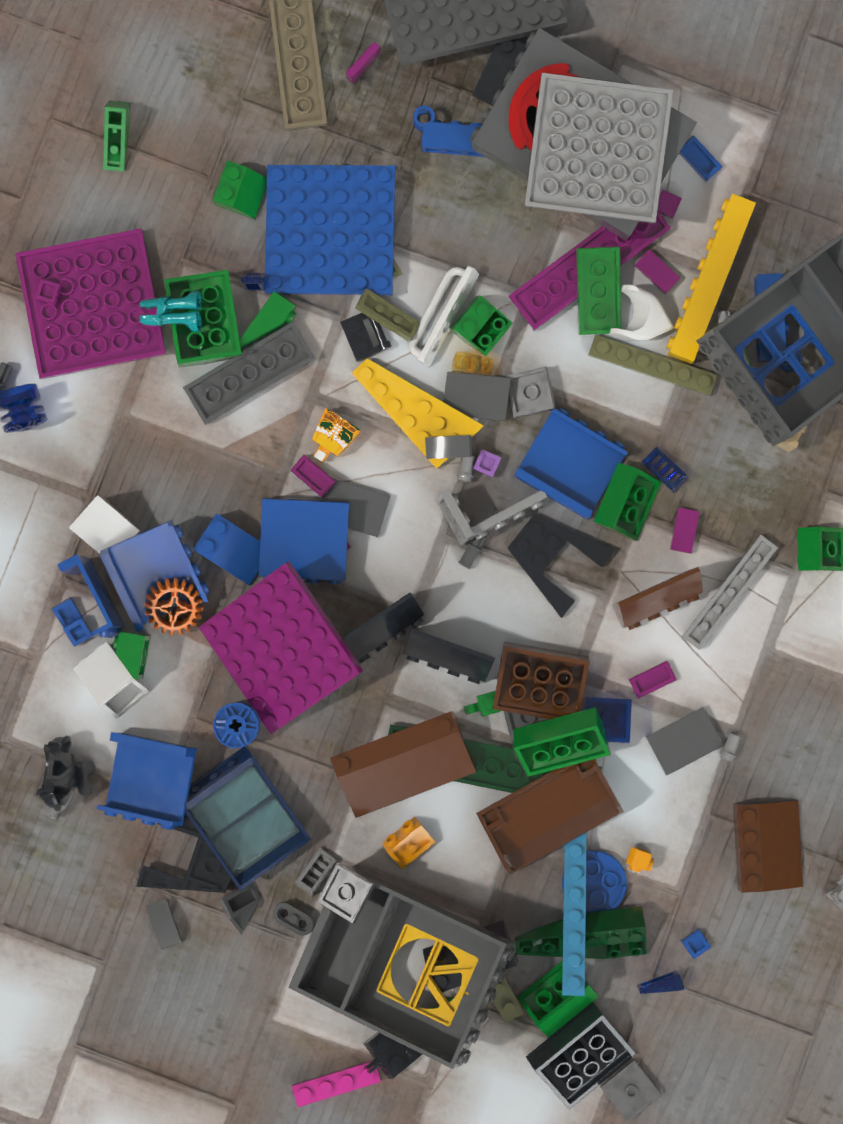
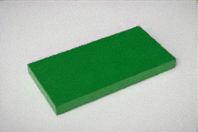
M620 247L576 248L578 335L609 334L611 328L622 329Z

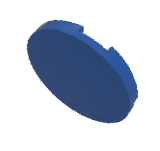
M598 850L586 851V913L614 910L620 905L626 894L627 879L625 871L619 861L612 855ZM563 872V876H562V889H563V893H564V872Z

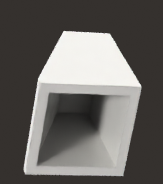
M99 495L95 497L69 527L99 554L103 549L142 533L138 527Z
M107 641L96 647L93 653L87 658L80 660L78 665L73 668L97 704L116 719L150 692L140 679H134L117 656L116 649Z

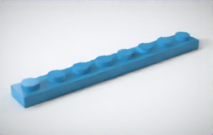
M587 832L566 843L564 846L562 996H585Z

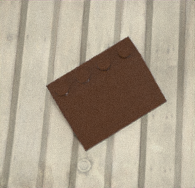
M699 567L687 570L613 604L612 606L622 628L628 627L629 630H632L641 625V620L646 618L649 621L660 617L659 612L665 609L671 612L680 608L679 603L685 600L691 603L699 599L698 594L703 593Z
M504 641L492 709L545 719H553L579 712L581 710L590 663L589 656Z
M798 800L733 803L738 890L742 893L803 887Z

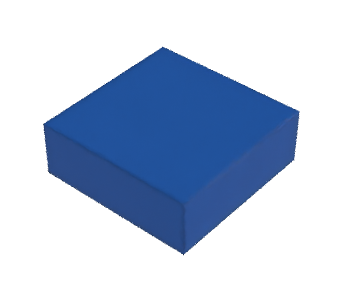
M696 929L680 940L693 959L711 948L699 929Z

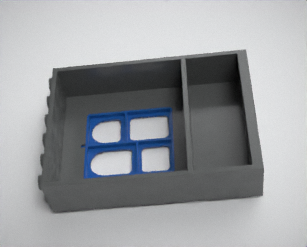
M843 233L825 244L696 340L700 351L707 355L712 362L714 370L720 373L727 388L734 392L738 403L747 410L751 421L760 428L765 440L771 443L772 446L794 436L843 398ZM787 314H792L804 330V336L784 351H779L766 331ZM755 338L760 339L772 356L771 361L761 368L749 366L743 355L744 348ZM809 342L815 345L825 359V364L813 374H808L795 357L796 352ZM787 361L801 381L784 396L774 397L765 388V378L777 366Z

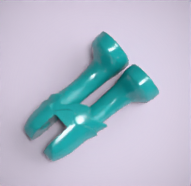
M193 291L186 297L171 299V296H163L140 301V308L157 309V315H140V323L148 326L185 324L191 331L200 332L202 320L198 311L185 313H170L171 309L201 310L200 291Z

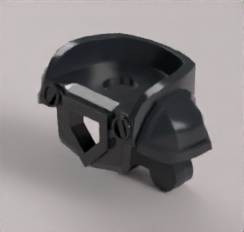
M68 735L57 737L49 741L48 744H44L46 757L45 775L42 788L37 790L36 796H39L46 806L53 808L55 811H60L62 808L59 795L68 796L72 788H78V792L85 797L91 795L93 791L92 785L88 782V776L95 773L96 765L93 761L86 760L81 766H75L74 754L68 753L72 745L71 737Z

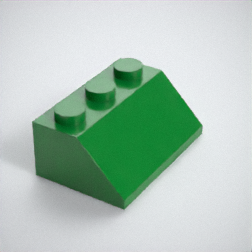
M618 463L593 522L610 531L637 541L662 482L638 468Z
M563 960L517 997L537 1027L548 1038L599 997L586 979L585 996H562Z

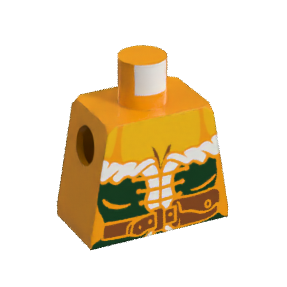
M326 408L312 438V441L319 445L313 457L324 463L330 453L339 457L360 435L361 430Z

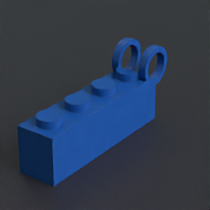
M420 106L415 110L413 115L414 126L417 130L423 132L422 152L484 157L471 149L472 142L470 141L475 128H481L482 123H471V125H462L460 121L441 123L440 120L435 119V113L429 106ZM422 114H426L431 120L423 124L417 118Z
M783 273L757 274L754 277V295L757 296L780 279ZM783 317L766 331L779 351H784L789 347V343H786L789 324L785 322V317ZM756 338L757 363L770 362L772 359L771 354L760 339ZM797 351L795 357L802 364V354L800 351ZM785 361L779 365V368L784 372L794 371Z

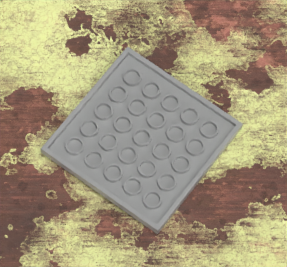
M542 73L524 206L656 223L673 90Z

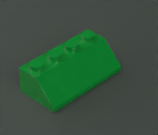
M596 707L513 729V748L528 777L611 755L603 722Z

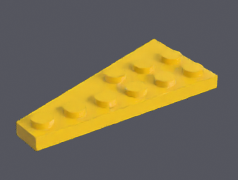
M369 358L352 372L356 379L425 456V437L471 435L472 438L485 426ZM449 458L428 460L437 469Z

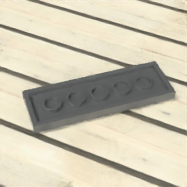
M294 322L241 352L242 355L229 359L183 387L205 425L315 360L314 355Z

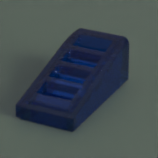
M243 274L241 276V283L244 289L264 291L265 274Z
M657 447L642 461V464L672 493H675L688 479V476ZM659 455L661 458L652 466L650 463ZM666 462L667 465L658 472L657 469ZM670 468L673 469V471L666 478L663 477ZM678 474L679 477L671 484L670 481Z
M676 970L637 985L640 994L685 990L680 974Z

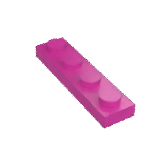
M367 1061L292 1084L297 1106L301 1107L379 1083L381 1078L378 1068L369 1074L364 1068L371 1062Z

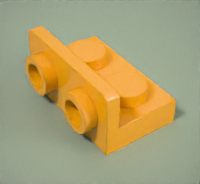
M413 817L411 820L404 822L402 827L395 833L390 834L382 845L398 866L404 869L432 846L435 841L418 819Z

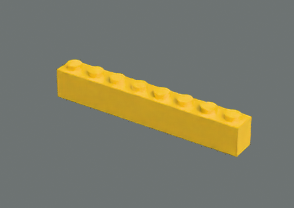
M733 193L729 199H724L720 209L724 212L721 219H716L712 229L716 231L713 238L709 237L705 247L708 253L706 258L702 257L697 269L700 270L698 278L694 277L689 289L693 291L690 298L686 297L682 305V309L685 310L682 317L678 316L674 329H677L674 337L670 336L666 348L669 349L668 356L689 364L694 362L699 349V344L696 340L706 332L756 202Z

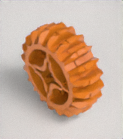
M177 577L174 578V583H170L169 578L165 579L166 585H163L160 581L157 582L159 589L151 587L153 594L146 595L149 601L145 602L144 606L149 609L145 611V615L151 616L148 622H156L154 629L162 626L161 633L163 634L169 629L171 636L174 634V630H178V634L181 635L182 628L189 632V624L196 626L197 622L195 619H201V614L198 612L203 611V606L198 605L203 602L201 597H197L199 591H192L194 588L192 583L186 587L185 579L182 580L181 584H178ZM171 592L170 598L157 602L163 594ZM178 592L186 595L191 604H187V601H181L178 597ZM175 598L177 606L176 610H174V615H172L171 606ZM156 609L166 612L170 617L169 621L162 618ZM190 611L184 619L176 621L179 614Z

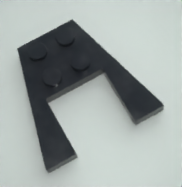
M534 514L507 549L562 618L575 600L541 575L567 541L600 567L604 565L615 550Z
M184 815L183 826H174V830L198 837L185 878L143 865L136 887L226 893L231 877L192 821ZM203 827L209 837L214 835ZM219 838L214 842V845L231 869L234 870L240 851Z

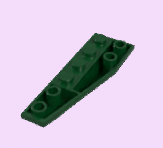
M642 906L586 913L585 958L616 959L618 957L647 954L646 926ZM563 919L515 937L516 955L563 957Z

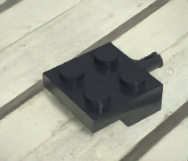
M379 1032L363 1043L374 1058L364 1067L365 1070L371 1074L380 1067L388 1079L395 1078L423 1055Z

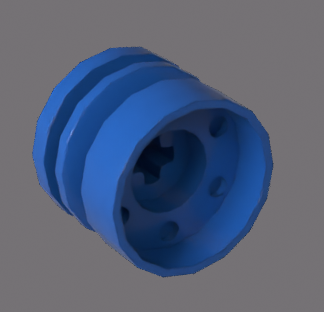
M233 702L223 706L216 713L213 720V731L216 738L223 745L230 748H242L251 744L258 737L261 730V720L257 711L251 705L244 702ZM234 719H236L238 723L241 722L242 726L238 729L239 731H236L235 728H231V724L234 723Z

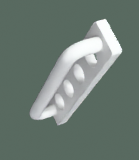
M467 266L466 269L454 267L448 270L426 309L412 340L409 342L411 353L418 357V360L427 367H430L450 327L453 325L479 276V273L473 267ZM455 276L462 277L423 350L419 349L417 344L452 279Z

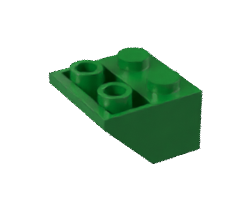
M479 295L475 296L449 330L463 342L484 356H487L513 322Z

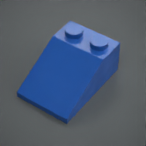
M216 513L193 550L250 585L259 572L260 541Z

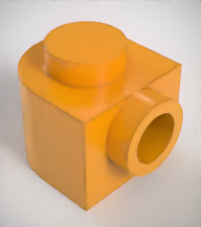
M631 846L625 863L629 864L628 869L640 873L641 869L651 871L654 859L651 858V852Z

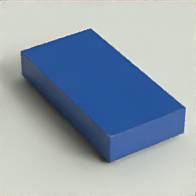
M694 135L684 144L679 153L705 182L722 168V165Z

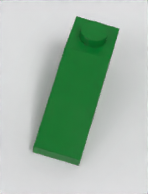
M109 100L105 105L103 170L125 171L131 102Z
M274 291L239 340L241 349L279 330L287 322L290 324L297 314L295 312V305Z

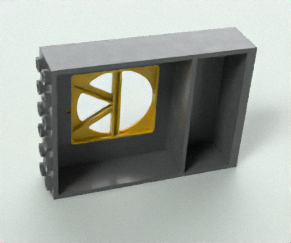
M347 866L373 882L375 886L356 923L349 922L323 906L288 988L451 1069L462 1066L463 1063L466 1064L471 1056V1051H469L471 1044H475L480 1035L478 1030L480 1023H484L489 1014V1010H487L489 1002H493L497 996L498 990L496 986L499 981H503L506 975L505 965L507 961L512 960L516 949L513 948L515 942L354 866ZM416 939L435 940L413 995L408 1002L398 993L394 986L391 975L393 959L398 950L410 941ZM443 946L448 947L458 959V964L435 966ZM462 974L460 989L452 1001H447L431 975ZM426 986L440 1006L438 1008L426 1009L418 1007Z

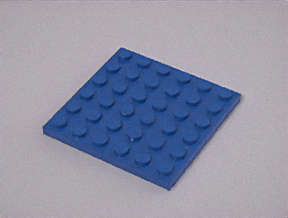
M267 165L265 294H272L275 291L278 294L362 295L363 291L367 288L377 295L393 296L396 167L382 165Z

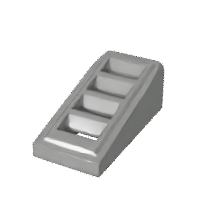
M320 847L294 884L312 897L337 862V859ZM321 856L330 864L326 866L324 863L318 860V857ZM313 864H317L325 871L321 873L313 867ZM310 870L312 873L318 876L319 879L315 880L313 877L307 874L308 871ZM303 878L307 879L314 886L312 888L302 881Z

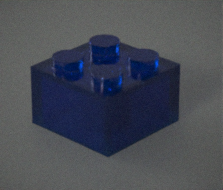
M586 697V710L596 707L603 722L607 741L630 743L632 699Z

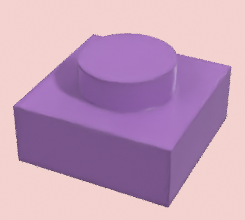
M481 449L473 470L493 478L501 457Z

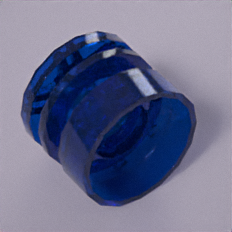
M25 384L0 392V412L8 411L7 414L0 418L2 423H7L3 426L5 433L27 431L48 420L47 415L41 413L45 410L44 406L33 405L41 399L37 384Z

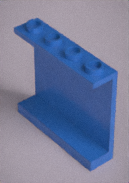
M561 408L558 410L553 409L513 477L537 491H543L550 499L588 520L608 486L617 464L622 462L628 452L624 450L625 446L621 443L608 441L604 433L598 430L593 432L588 429V424L584 421L571 419L567 411Z
M263 498L259 577L266 578L280 566L290 561L301 579H307V583H320V580H328V584H341V581H345L350 502Z
M172 520L100 551L101 560L136 632L145 629V624L148 623V619L151 617L145 615V611L149 608H146L144 604L149 601L146 595L153 594L151 587L159 589L157 586L159 581L166 585V578H169L170 583H174V578L177 577L178 584H181L182 580L185 579L186 587L192 583L194 585L192 591H199L197 597H201L204 603L208 601L207 594L210 593L205 581L201 583L198 576L201 574L196 562L192 563L189 557L192 555L188 544H183L180 538L183 536L181 528L178 524L174 525ZM171 592L163 594L157 602L170 598ZM178 592V597L181 601H187V604H191L186 595ZM175 598L171 606L172 612L176 610L177 606ZM156 609L161 617L167 614L166 612H161V609Z
M76 554L57 564L62 573L75 576L82 573L107 624L92 631L93 636L113 638L119 635V632H122L121 629L126 626L92 559Z
M111 732L109 741L118 742L107 802L106 805H97V809L105 811L104 815L117 817V814L123 815L125 820L136 821V818L142 819V823L147 825L160 823L161 828L173 830L174 826H183L197 748L126 733Z

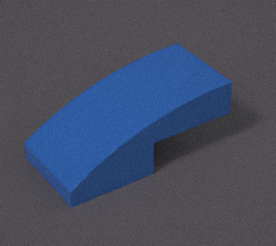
M71 597L52 608L74 647L93 636Z

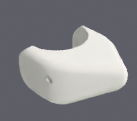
M633 285L622 286L621 291L629 296L633 303V319L625 329L611 328L610 335L625 341H646L674 328L661 302L654 294Z

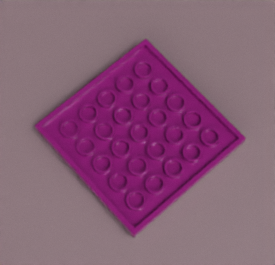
M141 228L15 253L39 379L167 355L161 326L144 325L139 320L140 315H157V309L140 308V301L156 298L143 230ZM40 278L62 284L56 305L34 299Z
M290 561L280 566L199 627L250 705L257 711L260 720L270 734L363 672V669Z

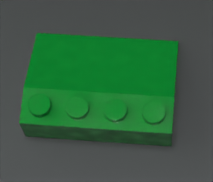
M228 270L164 279L167 297L171 296V299L183 298L193 291H200L202 298L201 310L171 309L170 313L198 311L202 320L200 332L191 331L185 324H171L179 368L201 365L242 355Z

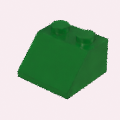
M227 160L213 198L214 205L255 220L267 188V178L248 167Z
M798 528V571H843V528Z
M119 632V636H115L113 643L117 656L134 679H143L151 636Z

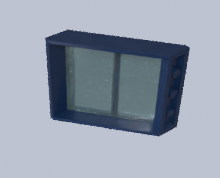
M245 746L190 784L185 813L239 890L250 885L254 880L311 840L301 823Z

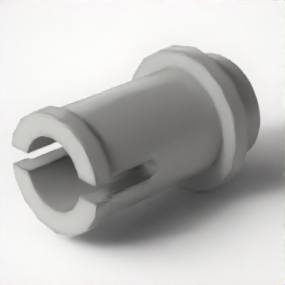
M474 456L461 457L460 470L456 475L458 481L470 483L471 479L474 478L472 475Z
M728 733L724 748L719 752L721 753L720 758L729 762L736 759L734 755L742 738Z

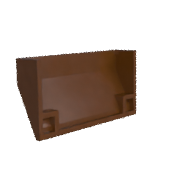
M454 711L330 757L337 779L355 818L476 772Z
M594 759L555 769L476 814L505 870L512 874L624 811Z

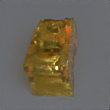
M456 351L453 357L451 372L491 376L494 360L482 357L481 355Z

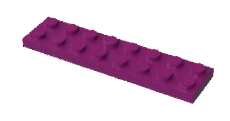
M658 210L656 223L639 221L626 241L604 227H600L510 294L509 299L533 331H535L577 299L576 248L620 247L621 267L668 232L671 227Z

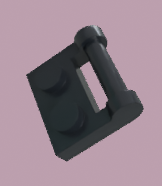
M363 313L340 322L356 362L392 347L390 341H387L381 325ZM368 318L379 342V345L375 347L363 320Z

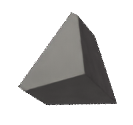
M253 882L242 890L236 889L220 899L229 920L242 935L259 902L262 901Z

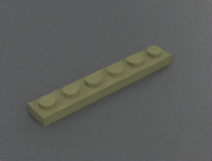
M596 334L588 354L590 357L708 396L711 395L717 377L716 374Z

